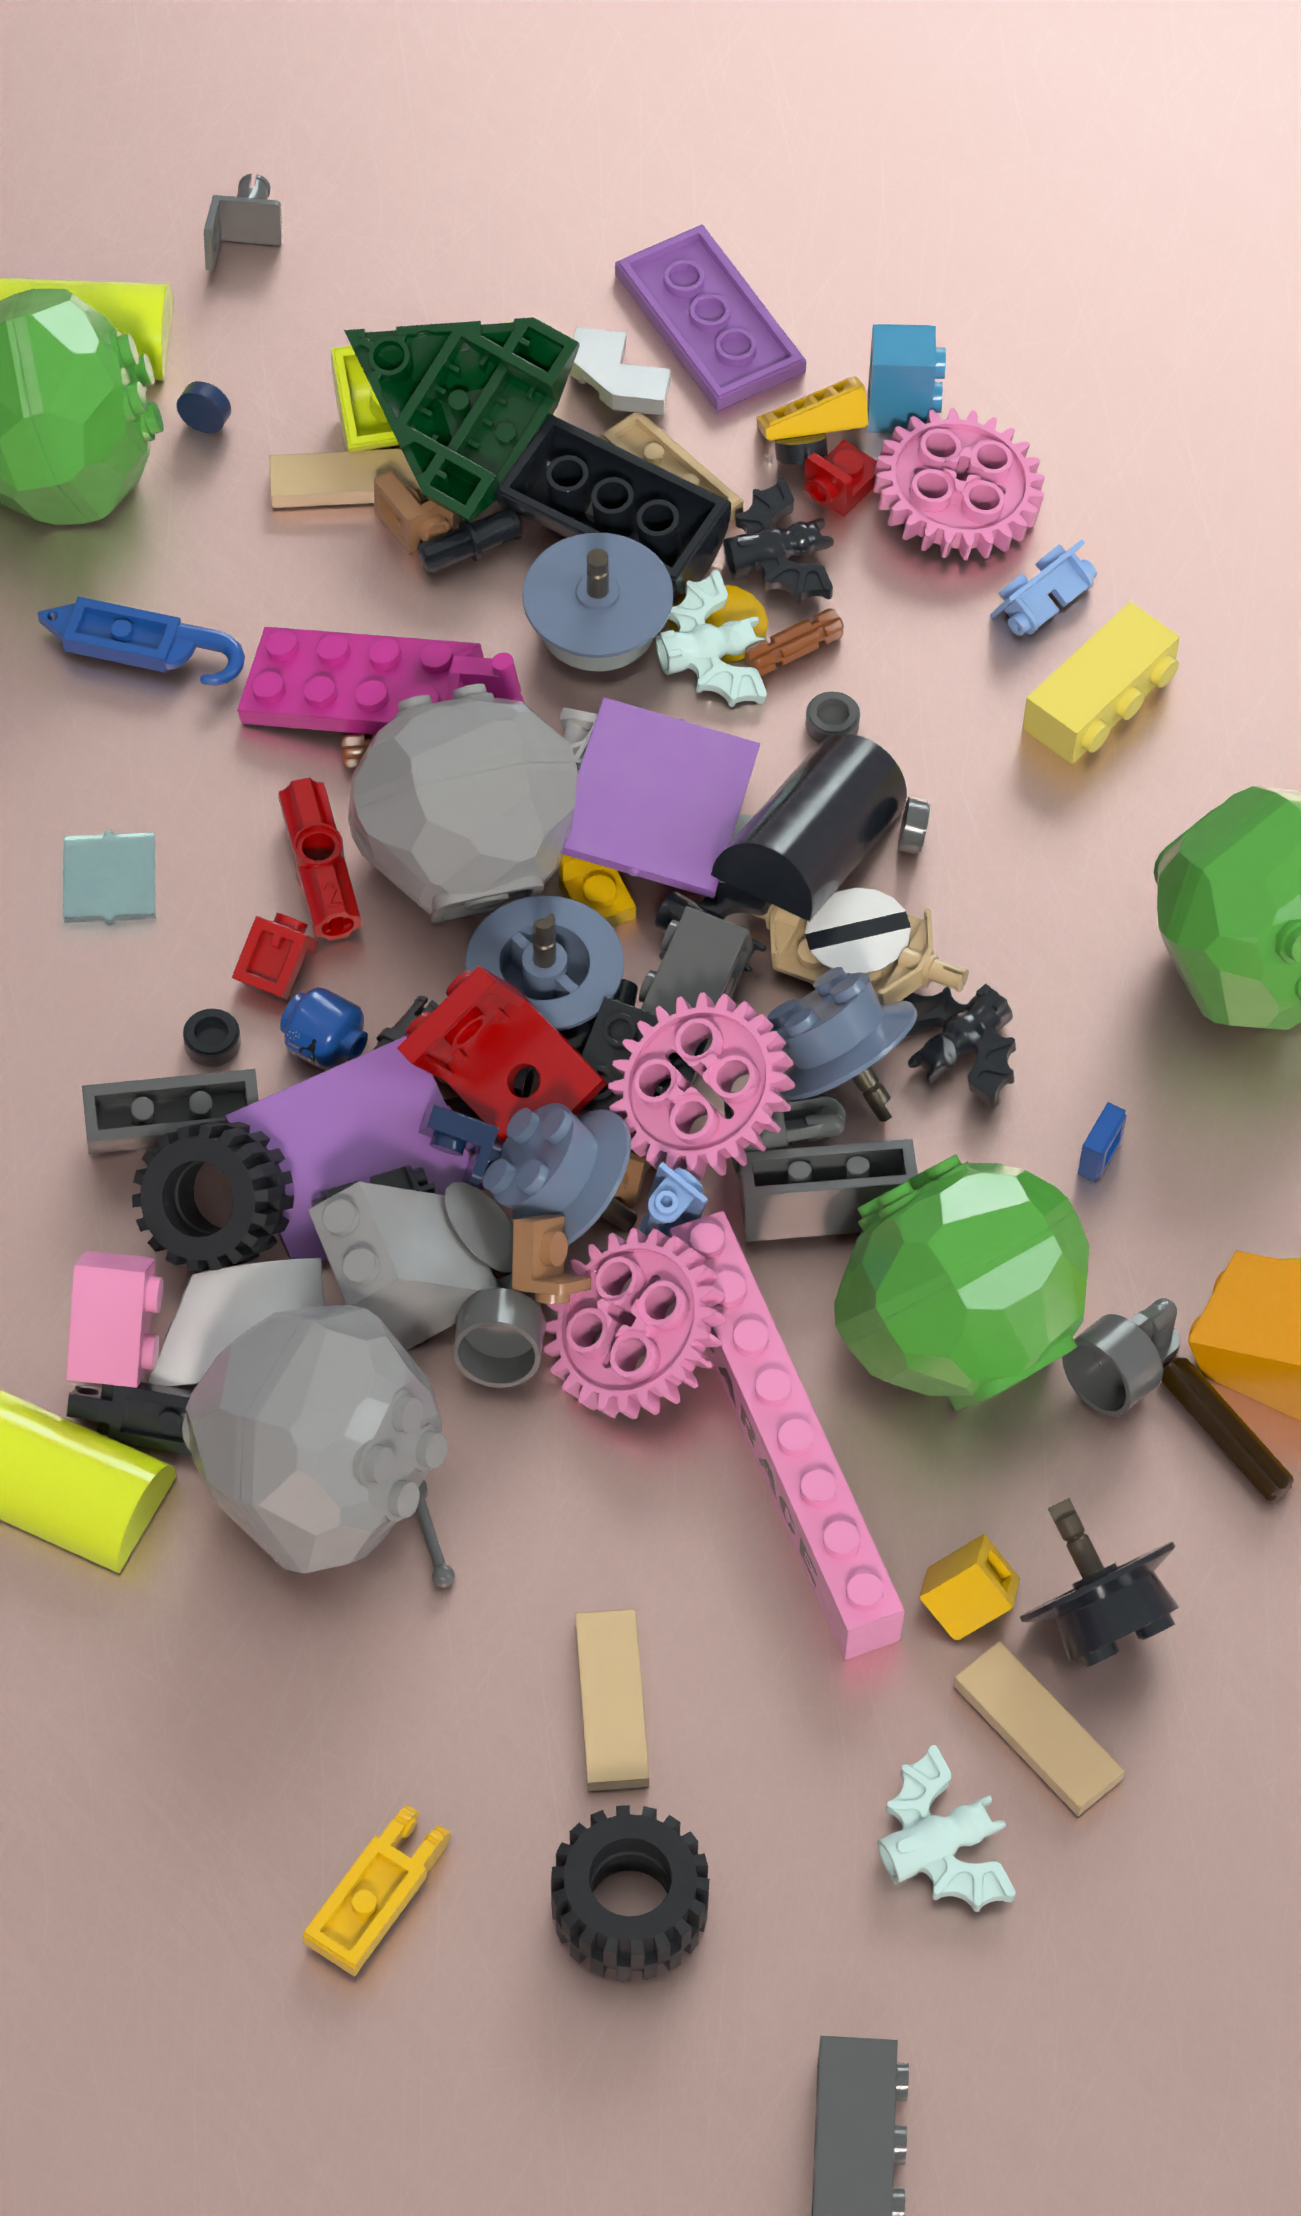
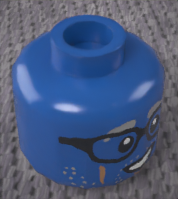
M317 987L306 994L303 992L296 994L287 1005L280 1022V1030L284 1033V1042L288 1051L322 1070L332 1069L346 1061L359 1057L368 1040V1033L363 1031L364 1015L361 1008L325 988Z

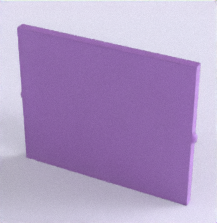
M603 697L577 775L572 829L562 854L625 872L634 877H642L714 899L719 879L711 876L712 868L717 857L732 840L761 743L693 724L684 719H676Z
M406 1036L225 1115L224 1118L228 1120V1124L242 1122L250 1125L249 1133L262 1131L270 1138L266 1148L268 1150L279 1148L285 1157V1160L280 1162L279 1166L282 1172L291 1171L293 1183L285 1185L286 1195H294V1204L292 1209L283 1211L282 1216L290 1221L286 1230L278 1233L289 1259L321 1258V1263L328 1261L308 1209L312 1208L311 1200L320 1198V1192L358 1180L370 1183L371 1176L406 1165H410L412 1169L422 1167L428 1184L434 1183L435 1194L445 1195L446 1188L453 1182H462L470 1159L468 1151L464 1149L462 1156L439 1151L429 1145L431 1137L418 1133L424 1113L430 1107L436 1105L450 1111L452 1109L446 1105L433 1075L412 1065L397 1049L407 1038ZM482 1181L480 1184L475 1186L481 1191L485 1189L482 1184Z

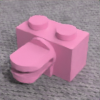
M85 1251L74 1264L66 1380L137 1388L148 1370H155L159 1354V1335L150 1334L151 1319L153 1313H159L163 1298V1278L154 1277L156 1258Z

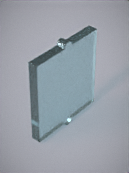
M107 830L104 832V835L64 836V923L104 921L106 925L111 926L116 921L156 919L155 832L115 834L112 830Z

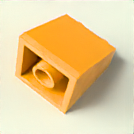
M1236 1250L1226 1270L1217 1276L1213 1287V1294L1203 1313L1193 1321L1187 1342L1204 1377L1301 1421V1263Z

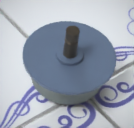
M585 533L553 544L536 558L524 579L522 599L529 623L538 635L542 637L546 647L556 658L577 669L600 672L615 670L629 665L647 651L654 637L661 631L669 618L673 605V586L668 570L663 562L646 546L633 539L616 534Z

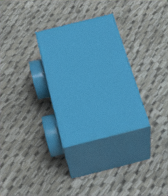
M873 324L867 392L868 432L894 433V429L897 426L907 430L910 417L915 416L926 424L929 410L941 413L942 381H935V379H945L946 348L936 347V326Z

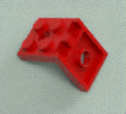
M478 966L473 972L467 970L456 977L446 990L448 997L432 1013L427 1011L418 1016L406 1029L405 1036L407 1038L397 1047L412 1065L446 1081L484 1123L498 1127L497 1136L503 1143L508 1138L507 1126L511 1118L519 1110L528 1108L534 1112L542 1106L560 1103L565 1105L576 1116L608 1084L518 988L481 966ZM535 1067L540 1075L539 1088L529 1097H518L513 1087L516 1074L523 1068Z

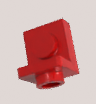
M842 440L825 458L813 452L805 460L804 491L809 493L811 498L818 504L829 506L845 517L873 490L876 479L874 471L877 461L846 440Z
M278 912L273 921L256 915L231 978L288 1000L307 950L315 952L318 941L304 934L308 924Z

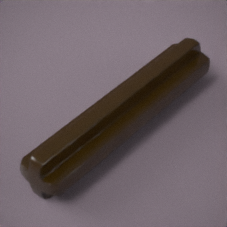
M1179 1357L1165 1367L1162 1383L1268 1501L1274 1502L1284 1496L1292 1488L1293 1476L1188 1358Z

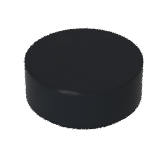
M825 433L774 440L776 459L783 464H805V460L813 452L823 458L828 455L827 436Z
M214 1008L201 1010L187 1020L183 1029L185 1050L188 1056L197 1064L207 1067L221 1066L231 1061L239 1052L241 1046L239 1025L236 1019L224 1010Z

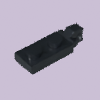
M140 1382L137 1388L102 1384V1387L77 1384L75 1389L69 1393L66 1416L98 1422V1433L108 1435L109 1438L127 1445L192 1456L183 1440L182 1427L186 1406L193 1391Z

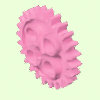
M950 408L946 420H941L934 410H929L926 424L917 417L912 416L910 417L907 430L897 426L894 429L892 440L885 439L883 442L881 454L878 456L874 471L876 479L873 492L881 494L878 509L891 510L888 519L889 526L905 524L902 536L904 540L911 539L916 535L922 537V551H926L935 543L940 545L941 557L946 558L951 548H958L963 560H968L971 548H977L984 558H989L993 544L1006 552L1009 549L1012 538L1021 542L1024 539L1027 527L1033 528L1044 498V493L1041 490L1045 476L1037 473L1040 463L1039 458L1026 457L1030 446L1028 441L1013 444L1012 439L1015 429L1009 428L999 433L995 430L997 418L992 417L982 425L978 423L977 413L973 410L968 415L967 420H960L955 408Z
M703 992L699 994L696 1007L692 1008L682 996L677 997L675 1014L670 1016L661 1006L656 1007L658 1024L652 1027L640 1020L637 1025L644 1037L639 1042L629 1039L623 1040L622 1044L632 1054L629 1060L620 1059L613 1061L612 1065L624 1075V1079L608 1084V1088L617 1097L622 1098L609 1106L610 1111L622 1117L626 1122L632 1139L631 1149L639 1157L646 1155L645 1160L658 1170L662 1162L673 1171L677 1167L685 1170L687 1166L688 1171L694 1177L703 1179L707 1164H710L719 1175L723 1176L726 1174L727 1158L733 1157L744 1167L747 1165L745 1148L751 1145L762 1152L766 1150L764 1141L759 1136L763 1130L775 1133L780 1132L781 1128L771 1117L774 1112H786L791 1109V1106L779 1096V1092L795 1088V1083L786 1074L781 1073L793 1065V1060L784 1051H780L786 1042L777 1031L771 1032L774 1025L763 1014L756 1016V1011L749 1003L743 1001L736 1008V1003L727 994H722L715 1006L711 998ZM713 1038L709 1049L703 1054L695 1056L698 1045L705 1039ZM671 1053H678L733 1109L734 1116L731 1119L724 1118L670 1063L669 1055ZM749 1074L745 1087L738 1092L731 1093L734 1082L741 1076ZM671 1078L667 1091L660 1096L654 1097L657 1086L662 1081ZM708 1115L705 1126L697 1133L690 1134L694 1121L701 1116Z
M631 1228L627 1242L615 1233L609 1234L607 1251H603L593 1243L588 1245L591 1261L586 1265L572 1259L570 1263L576 1275L591 1277V1290L570 1294L569 1303L547 1304L548 1307L558 1313V1318L547 1322L545 1331L557 1337V1339L545 1346L544 1352L558 1360L550 1371L565 1381L562 1389L572 1396L579 1398V1403L593 1411L598 1408L599 1411L611 1418H615L620 1411L631 1419H637L641 1406L654 1415L659 1414L660 1397L662 1396L676 1405L680 1403V1394L677 1386L682 1382L695 1389L699 1386L692 1371L696 1366L707 1369L712 1368V1362L703 1353L706 1347L722 1345L723 1341L710 1332L711 1327L725 1323L726 1317L711 1308L725 1299L724 1293L710 1286L717 1279L718 1275L703 1265L706 1259L703 1255L693 1248H689L687 1243L674 1235L669 1239L668 1236L659 1230L652 1229L647 1236L638 1229ZM632 1278L630 1286L621 1294L624 1284ZM676 1302L674 1311L665 1318L667 1309L672 1303ZM602 1329L600 1338L592 1345L594 1336ZM647 1353L644 1363L640 1368L636 1369L640 1357Z

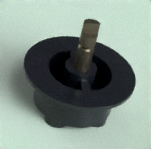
M1070 1498L1047 1508L1062 1539L1067 1541L1066 1547L1082 1579L1072 1584L1073 1589L1021 1615L1020 1619L1022 1622L1055 1620L1068 1662L1080 1657L1083 1665L1087 1668L1120 1652L1115 1641L1134 1631L1138 1639L1145 1640L1175 1625L1170 1613L1178 1609L1179 1606L1154 1572L1176 1547L1173 1541L1120 1566L1113 1563L1104 1567L1089 1536L1084 1534L1085 1528Z

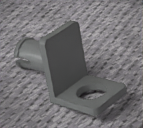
M252 174L243 176L239 181L237 197L213 195L204 227L206 270H214L221 241L276 246L281 244L283 238L281 203L277 200L267 199L270 195L271 186L263 176L256 175L253 188H250Z

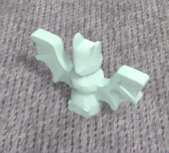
M713 570L711 575L702 581H687L684 601L672 607L668 618L677 624L679 631L669 630L661 632L656 637V651L663 672L669 675L688 668L692 669L698 678L696 692H717L728 701L730 707H734L736 703L742 701H755L760 705L764 704L767 692L759 671L754 667L732 666L720 660L726 654L733 656L742 655L748 647L762 640L767 641L764 637H756L753 628L759 623L758 617L725 622L720 627L706 624L705 620L712 613L725 607L728 592L721 574L718 570Z
M930 1746L927 1754L920 1761L912 1765H902L900 1775L903 1780V1788L896 1798L887 1802V1813L894 1815L902 1825L901 1831L892 1833L877 1841L879 1857L894 1884L903 1882L919 1872H924L933 1883L932 1898L934 1900L947 1896L958 1897L971 1905L975 1912L980 1911L982 1906L990 1902H1014L1015 1889L1000 1863L990 1861L972 1864L959 1861L954 1857L959 1847L978 1844L983 1838L997 1833L1006 1827L1004 1821L992 1822L985 1810L992 1803L991 1796L983 1797L969 1805H960L946 1817L930 1814L929 1809L933 1801L950 1786L952 1774L937 1746Z

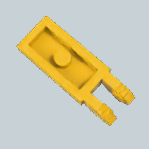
M408 1804L400 1809L379 1838L377 1836L373 1837L302 1935L303 1944L354 1977L426 1880L427 1872L438 1861L451 1838L452 1833L438 1825L427 1834L411 1858L400 1852V1847L414 1831L420 1814L419 1811Z

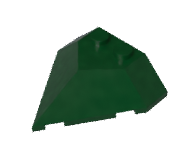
M534 317L515 318L514 322L481 324V321L397 326L394 331L366 332L365 329L344 330L424 497L469 523L496 501V489L550 414L553 415L557 409L580 347L578 341Z

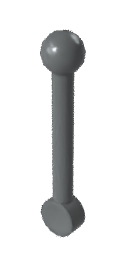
M423 1480L419 1486L420 1498L416 1512L435 1568L432 1572V1580L436 1586L447 1588L454 1582L455 1572L451 1566L445 1563L425 1501L428 1489L426 1481Z

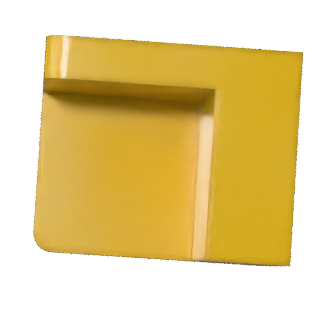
M984 1533L929 1566L926 1570L919 1598L954 1640H960L1013 1609L1020 1577Z

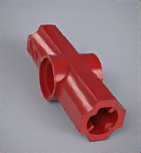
M310 777L291 781L288 787L278 792V798L295 859L297 881L303 890L315 937L327 938L329 941L347 938L351 932L361 927V917L344 858L343 838L336 828L324 782L313 781ZM315 858H326L323 860H313Z

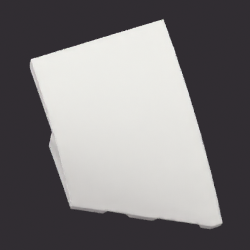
M321 1258L258 1262L193 1274L189 1278L181 1297L180 1306L175 1318L165 1335V1342L159 1353L156 1368L152 1370L146 1383L193 1391L220 1352L241 1334L271 1314L325 1306Z

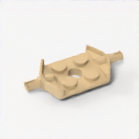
M771 905L767 914L763 916L754 915L765 919L766 929L770 930L771 957L774 970L812 984L821 975L831 970V968L822 965L809 950L805 937L807 920L774 905ZM926 908L924 920L907 914L911 925L910 937L907 947L903 949L899 958L881 970L866 973L882 1005L901 1001L921 986L928 988L931 981L961 992L963 985L965 986L969 970L939 960V957L934 955L931 910Z

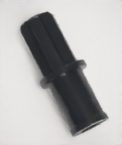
M504 508L502 511L472 523L463 520L459 522L458 529L421 543L417 547L419 560L423 568L431 573L470 557L473 561H478L482 558L483 552L510 541L521 539V535H523L522 526L517 514L510 508Z

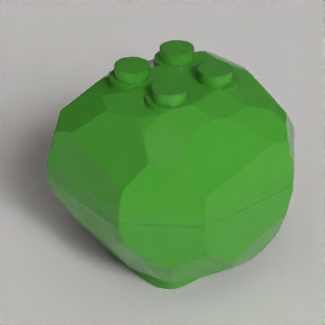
M31 289L16 293L0 301V504L36 521L54 525L86 524L101 520L111 513L139 482L150 455V441L155 440V434L164 431L158 405L155 401L147 403L146 386L155 383L153 369L146 354L138 355L134 339L130 333L122 335L106 317L66 289Z
M1251 786L1233 794L1220 806L1211 810L1166 846L1159 854L1153 872L1158 885V926L1171 959L1203 1016L1214 1023L1224 1025L1289 1030L1301 1023V791Z
M957 1154L857 1208L862 1217L861 1220L857 1221L862 1232L857 1238L834 1301L835 1326L846 1346L872 1376L927 1396H947L953 1409L958 1411L997 1395L1077 1348L1073 1336L1084 1319L1089 1243L1080 1219L1068 1197L1054 1185L1026 1170L998 1163H969L968 1161L962 1164Z

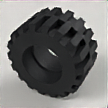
M228 1120L210 1121L177 1128L176 1132L166 1133L157 1140L160 1147L150 1148L146 1151L141 1159L148 1167L136 1170L133 1183L141 1185V1193L132 1195L133 1208L141 1207L143 1218L137 1219L136 1222L140 1232L150 1230L153 1237L147 1242L155 1252L168 1250L165 1258L166 1261L175 1266L187 1263V1270L203 1271L210 1269L213 1271L260 1257L259 1252L270 1250L278 1242L273 1234L284 1232L290 1221L282 1216L284 1210L293 1208L294 1195H286L285 1185L293 1183L291 1171L282 1172L279 1163L285 1160L280 1149L268 1150L266 1148L270 1138L262 1131L249 1133L250 1125L242 1122L228 1124ZM206 1162L217 1167L226 1176L232 1189V1211L222 1228L207 1221L200 1213L195 1202V1179L199 1170Z
M630 1805L616 1806V1816L607 1818L603 1810L591 1814V1827L587 1829L581 1823H578L569 1831L570 1845L561 1842L556 1852V1866L552 1867L551 1906L552 1918L556 1920V1933L562 1944L570 1943V1956L579 1964L587 1957L591 1959L592 1973L604 1977L607 1968L617 1970V1981L630 1982V1972L642 1971L644 1980L656 1978L658 1965L664 1964L669 1971L680 1965L681 1952L685 1951L691 1954L698 1945L699 1931L704 1932L707 1922L710 1882L705 1853L698 1854V1840L691 1831L682 1836L680 1835V1821L671 1815L664 1822L657 1820V1809L643 1806L642 1815L630 1814ZM621 1871H638L656 1879L665 1889L667 1896L658 1907L648 1913L638 1916H623L604 1908L597 1901L593 1892L599 1883L612 1874Z

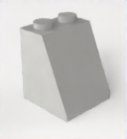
M357 1182L308 1209L346 1305L366 1308L379 1317L406 1351L456 1324L462 1304L471 1295L485 1289L500 1288L492 1267H489L475 1256L456 1233L447 1215L444 1203L445 1195Z

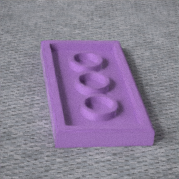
M703 224L615 262V275L717 412L806 372V359Z

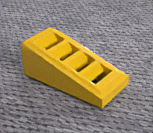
M857 376L846 378L756 417L757 428L766 439L771 441L866 427V425H869L865 386Z

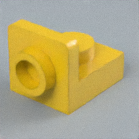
M563 854L559 866V888L565 898L589 906L603 916L612 927L636 919V905L617 870Z

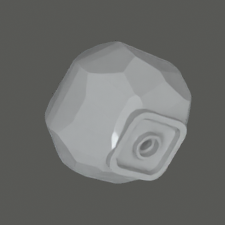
M472 684L460 687L452 692L453 700L432 703L429 695H421L398 702L399 712L394 715L395 719L377 732L352 776L348 822L356 846L362 856L430 914L432 923L448 922L490 913L512 901L540 896L545 888L544 884L560 866L563 848L572 829L578 770L571 745L525 703L494 698L493 693L486 692L485 684Z
M331 1305L275 1312L248 1329L217 1355L197 1384L186 1406L182 1427L183 1440L192 1454L198 1472L218 1506L282 1568L302 1574L351 1564L367 1557L387 1536L397 1521H401L403 1518H408L414 1514L419 1504L420 1484L431 1468H438L443 1463L448 1448L447 1439L442 1433V1418L430 1380L379 1317L366 1308L353 1305Z

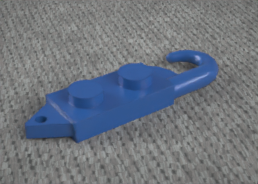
M79 596L74 604L47 609L37 613L39 623L62 641L63 650L66 652L167 673V670L176 669L184 665L192 657L196 648L223 653L228 658V663L221 672L204 674L200 677L202 684L212 686L226 684L235 679L244 666L245 654L242 645L233 636L223 631L181 623V618Z

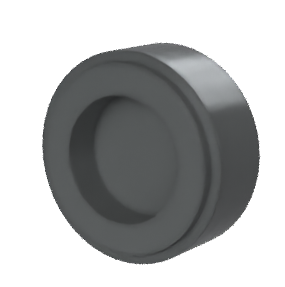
M824 692L815 696L809 702L806 709L805 726L809 736L817 743L836 734L857 735L860 709L855 700L841 692Z
M908 797L901 822L898 851L913 854L921 852L930 814L928 800Z

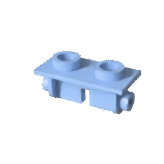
M1083 539L1068 551H1065L1060 544L1057 545L1035 564L1041 572L1029 581L1022 573L1003 588L998 594L1004 602L990 614L991 618L993 619L1004 610L1010 617L1008 625L1016 635L1022 636L1024 633L1033 634L1042 624L1059 611V608L1048 596L1050 592L1064 608L1082 592L1093 586V578L1097 575L1096 569L1091 562L1085 559L1081 561L1075 554L1085 544Z
M662 1162L658 1167L648 1196V1213L641 1221L640 1231L648 1236L652 1229H657L669 1237V1228L701 1218L708 1198L702 1194L703 1187L700 1182L686 1170L677 1167L673 1171Z

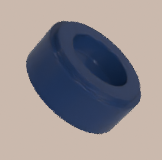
M196 381L188 384L176 403L181 419L191 428L203 433L211 434L220 431L231 415V404L226 395L216 386L206 382Z

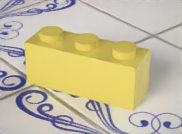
M1130 601L1026 697L1022 729L1073 765L1087 750L1090 753L1098 750L1107 739L1110 729L1121 718L1129 720L1141 707L1145 696L1155 686L1162 688L1169 683L1179 667V661L1176 660L1180 636Z

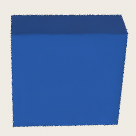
M1107 1102L1082 1145L1077 1174L1093 1182H1096L1097 1179L1100 1180L1122 1142L1127 1117L1125 1114L1126 1110Z

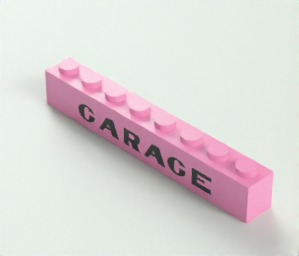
M724 1210L669 1228V1239L674 1235L687 1243L689 1248H693L706 1258L703 1265L718 1275L717 1279L710 1286L724 1293L725 1299L711 1308L724 1315L726 1322L711 1327L710 1333L723 1342L721 1346L706 1347L844 1661L901 1641L905 1610Z

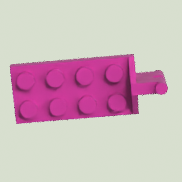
M264 627L237 711L242 724L372 735L377 734L381 728L395 719L394 715L399 712L398 702L415 696L429 695L432 703L453 700L452 692L460 687L472 684H485L486 692L493 693L494 698L522 701L523 703L524 699L521 694L513 657L508 653H499L493 659L484 658L480 643Z

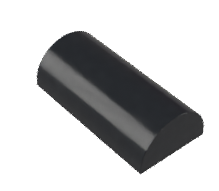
M552 414L548 416L495 491L498 504L510 508L516 513L566 538L585 533H610L641 543L655 553L663 562L670 575L673 591L680 594H685L687 581H701L710 569L722 546L731 517L730 501ZM591 500L594 523L585 516V512L589 508Z
M836 734L825 738L817 744L720 853L714 862L711 876L810 922L904 811L907 788L900 767L886 750L862 736Z

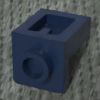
M436 1105L425 1111L418 1133L431 1137L429 1144L431 1147L455 1156H462L464 1149L472 1152L462 1182L474 1187L480 1184L489 1166L501 1157L503 1147L495 1143L499 1131L498 1127Z

